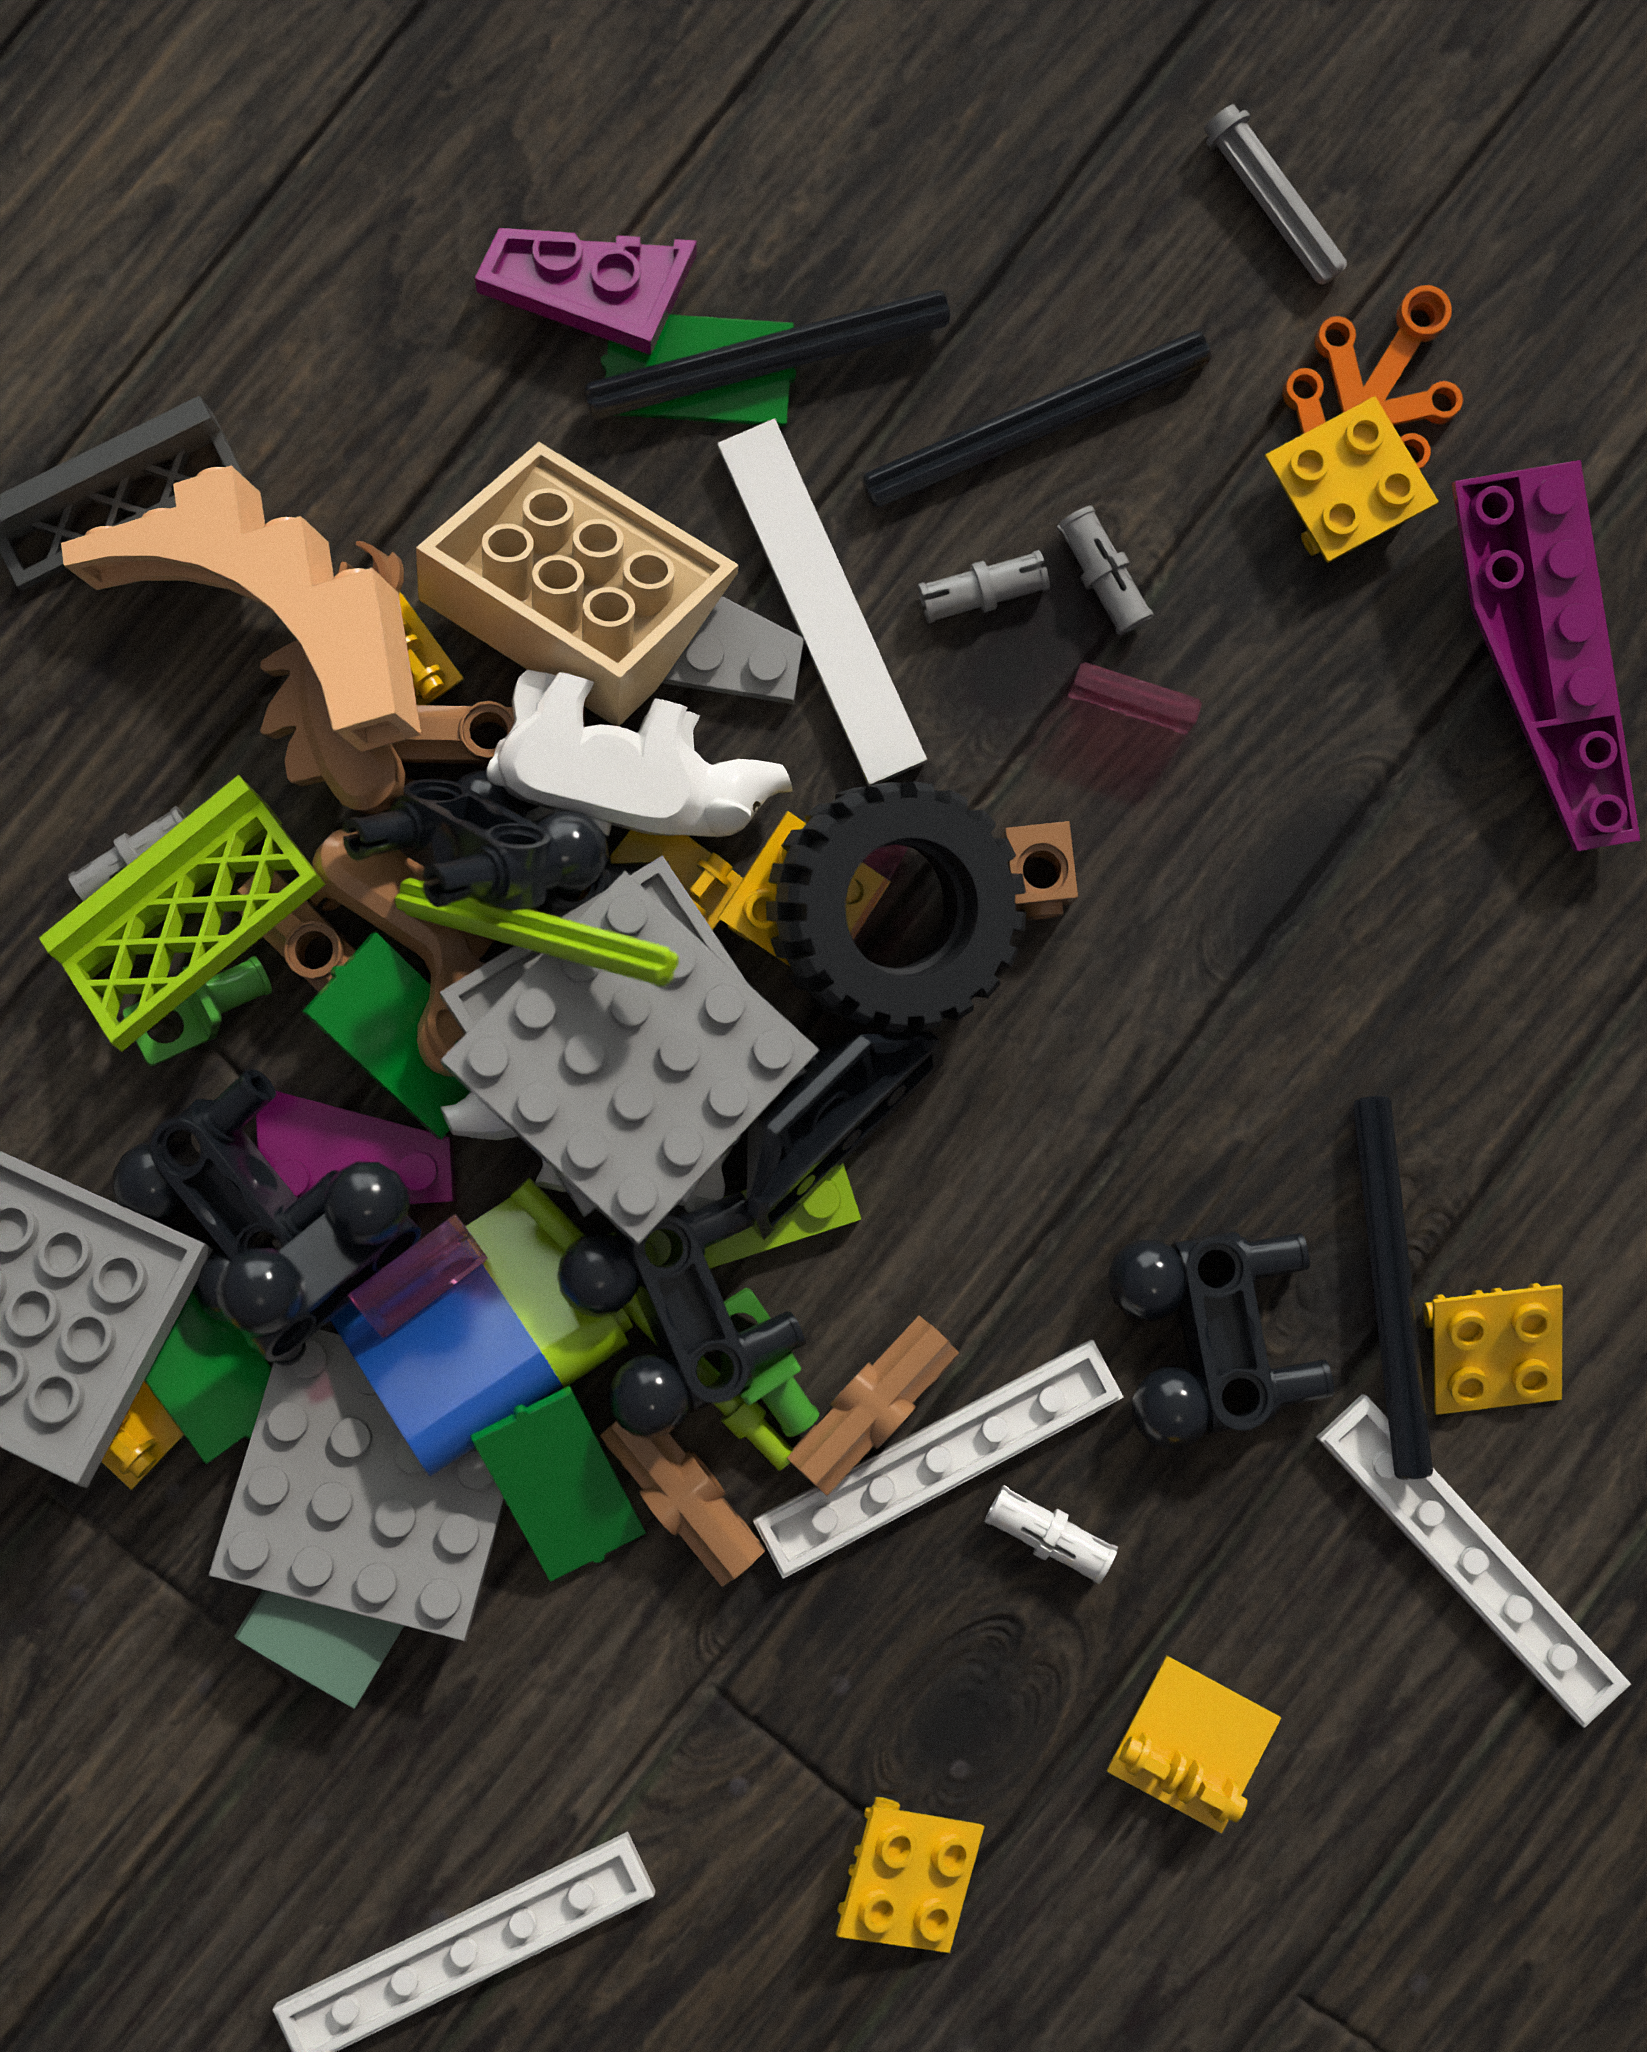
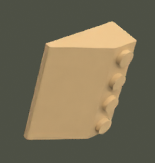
M540 442L536 443L416 547L418 600L525 669L557 675L559 672L593 681L594 684L585 698L584 707L618 727L658 689L738 574L739 566L729 558Z

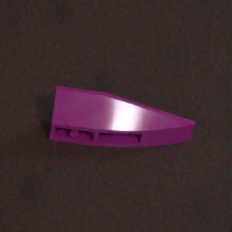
M1581 460L1452 482L1471 610L1574 852L1641 841Z

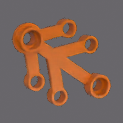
M1422 285L1412 289L1405 296L1396 313L1399 331L1364 387L1353 348L1356 340L1354 325L1347 318L1341 316L1330 317L1322 323L1315 336V347L1321 356L1329 359L1342 413L1374 396L1378 399L1393 426L1425 418L1434 424H1444L1451 421L1459 412L1463 404V395L1458 386L1449 381L1437 382L1428 391L1385 400L1419 344L1435 339L1448 324L1452 314V306L1448 296L1441 289L1431 285ZM1415 310L1425 312L1430 318V326H1417L1411 319V312ZM1332 329L1340 331L1345 337V345L1339 347L1332 346L1327 342L1325 332ZM1300 368L1294 371L1283 387V399L1291 409L1296 410L1302 434L1326 422L1319 401L1323 394L1324 383L1321 376L1309 368ZM1297 381L1309 383L1313 389V396L1307 399L1298 397L1293 390V383ZM1435 394L1447 396L1451 401V410L1440 411L1436 409L1432 403V396ZM1405 434L1400 438L1405 446H1412L1418 451L1420 459L1416 464L1421 471L1430 459V445L1419 434Z

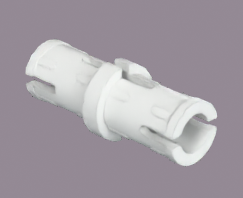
M1005 1485L1001 1487L984 1521L1035 1548L1033 1554L1046 1560L1050 1556L1092 1579L1097 1584H1100L1106 1576L1118 1549L1117 1546L1110 1545L1068 1522L1069 1515L1056 1509L1052 1513L1013 1492Z

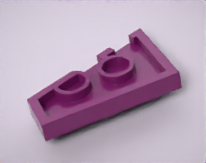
M499 228L475 276L476 292L651 355L697 256V241L674 239V246L640 244V237L617 236L616 243L580 241L575 233Z
M276 1091V1097L256 1114L258 1150L298 1199L328 1172L332 1170L339 1171L358 1161L379 1162L395 1171L408 1188L410 1204L456 1201L453 1138L444 1136L442 1139H437L429 1131Z

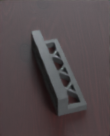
M200 395L0 494V554L16 586L20 590L24 591L67 569L63 564L61 543L84 536L71 531L79 508L91 502L111 508L105 526L113 527L142 518L144 513L152 509L176 507L173 484L191 478L183 475L190 453L212 442L224 466L232 465L245 477L215 415ZM174 462L171 471L162 468ZM148 474L167 480L159 503L147 509L127 503L134 481ZM117 490V493H116L114 499L105 496V495H107V494H109V493H111V492ZM123 512L133 515L121 521ZM61 518L58 527L49 524ZM35 530L53 535L54 539L47 558L25 569L13 541Z

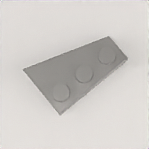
M722 596L669 671L662 684L794 704L804 638Z

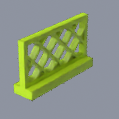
M240 775L231 780L39 937L47 952L62 964L110 1043L121 1052L326 885L282 827V822L274 811ZM266 837L261 855L243 856ZM296 870L300 876L279 893H268L275 871ZM256 872L249 894L230 895L236 873ZM215 879L211 896L193 897ZM244 911L238 927L228 935H218L224 912ZM205 913L198 936L179 937L186 914ZM165 920L160 938H143ZM193 952L188 968L177 977H167L174 953ZM155 954L147 978H129L136 955ZM115 960L109 979L91 980ZM124 994H142L138 1009L119 1023L116 1018Z

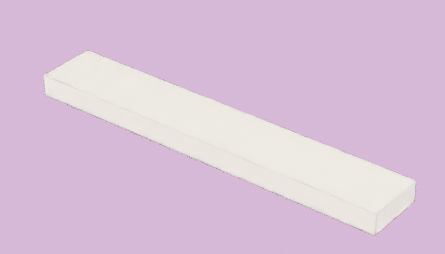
M775 418L717 443L721 457L801 637L804 638L805 646L867 785L880 784L926 764L927 758Z
M1091 1339L857 1463L828 1496L814 1486L753 1518V1522L784 1579L1124 1397L1094 1340Z
M1360 1395L1316 1436L1321 1444L1580 1726L1585 1728L1631 1685L1434 1468L1432 1475L1424 1479L1402 1480L1395 1476L1388 1418L1368 1396Z
M626 1832L277 2002L272 2010L292 2052H337L654 1897L655 1888L629 1833Z

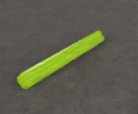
M415 878L403 880L400 883V892L395 896L396 908L404 911L408 916L661 987L673 981L674 971L679 966L678 955L675 952H671L666 946L529 909L513 910L499 908L486 903L478 897L450 903L445 907L437 908L432 906L424 895L423 882L426 881Z

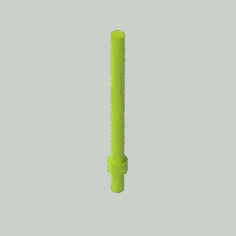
M530 1178L525 1180L511 1194V1197L564 1251H566L570 1244L585 1236ZM635 1294L630 1303L623 1309L627 1316L656 1344ZM702 1355L697 1363V1377L702 1385L709 1386L718 1379L720 1373ZM738 1394L730 1401L713 1403L724 1414L721 1421L738 1439L746 1437L778 1471L784 1469L790 1463L787 1457L791 1454L793 1448L764 1419L766 1411L757 1402L746 1405L741 1395Z

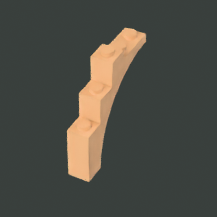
M232 465L207 468L200 471L196 477L174 483L176 507L152 509L144 513L142 518L113 527H95L87 531L85 536L61 543L64 566L95 590L138 581H190L228 589L268 607L280 617L299 640L322 684L333 730L360 752L421 735L399 593L373 568L348 569L334 577L329 542L301 516L295 518H276L265 524L260 491Z

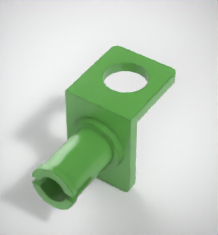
M256 956L250 957L248 961L216 974L173 1009L181 1017L184 1025L182 1034L174 1042L158 1043L151 1039L147 1032L139 1037L135 1042L147 1065H158L216 1038L222 1021V1013L259 996L272 993L271 983ZM139 1002L123 1010L124 1019L138 1009Z
M749 1288L742 1289L724 1302L729 1316L736 1313H746L751 1315L757 1321V1324L771 1319L753 1291ZM792 1351L755 1368L756 1375L753 1376V1384L743 1388L740 1392L746 1405H751L761 1398L777 1419L787 1437H793L806 1431L819 1417L817 1408L811 1404L793 1377L801 1370V1367Z

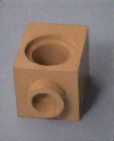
M1064 821L1005 828L1001 838H1008L1016 853V857L1007 862L1010 873L1023 874L1024 862L1035 857L1048 860L1056 871L1055 884L1045 889L1031 886L1023 875L1026 893L1015 895L1016 910H1025L1027 912L1026 920L1047 919L1064 915L1063 905H1072L1078 898L1070 822Z

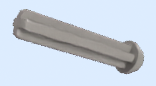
M1234 104L1226 107L1204 127L1205 132L1209 136L1206 144L1210 149L1216 147L1220 149L1313 279L1319 284L1330 282L1347 266L1346 259L1248 126L1247 122L1251 117L1248 111L1239 112Z

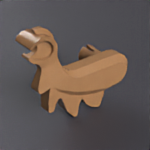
M356 541L358 547L371 554L373 558L372 568L400 593L404 582V567L401 559L394 552L387 556L366 542ZM341 562L339 573L348 569H355L348 563ZM299 640L291 642L263 659L260 668L264 672L274 677L289 675L270 701L260 729L263 735L272 739H279L294 732L288 743L285 756L287 779L301 787L325 781L343 805L363 814H378L390 809L395 798L403 795L404 787L414 781L412 778H406L409 774L404 771L401 759L392 743L360 752L333 730L322 684Z
M343 829L335 831L316 849L312 861L314 870L326 885L308 900L311 905L316 907L323 898H328L323 904V911L335 910L343 904L417 953L425 961L431 974L429 1000L418 1023V1049L424 1063L432 1071L443 1076H453L441 1065V1059L451 1050L455 1042L459 1041L465 1034L440 998V992L485 965L486 963L479 961V958L486 953L494 940L406 915L404 911L398 910L395 905V896L400 892V883L403 880L415 878L427 882L437 878L428 880L423 877L425 867L405 856L400 850L370 856L361 861L353 860L345 850L343 836L359 832L349 834L343 831Z

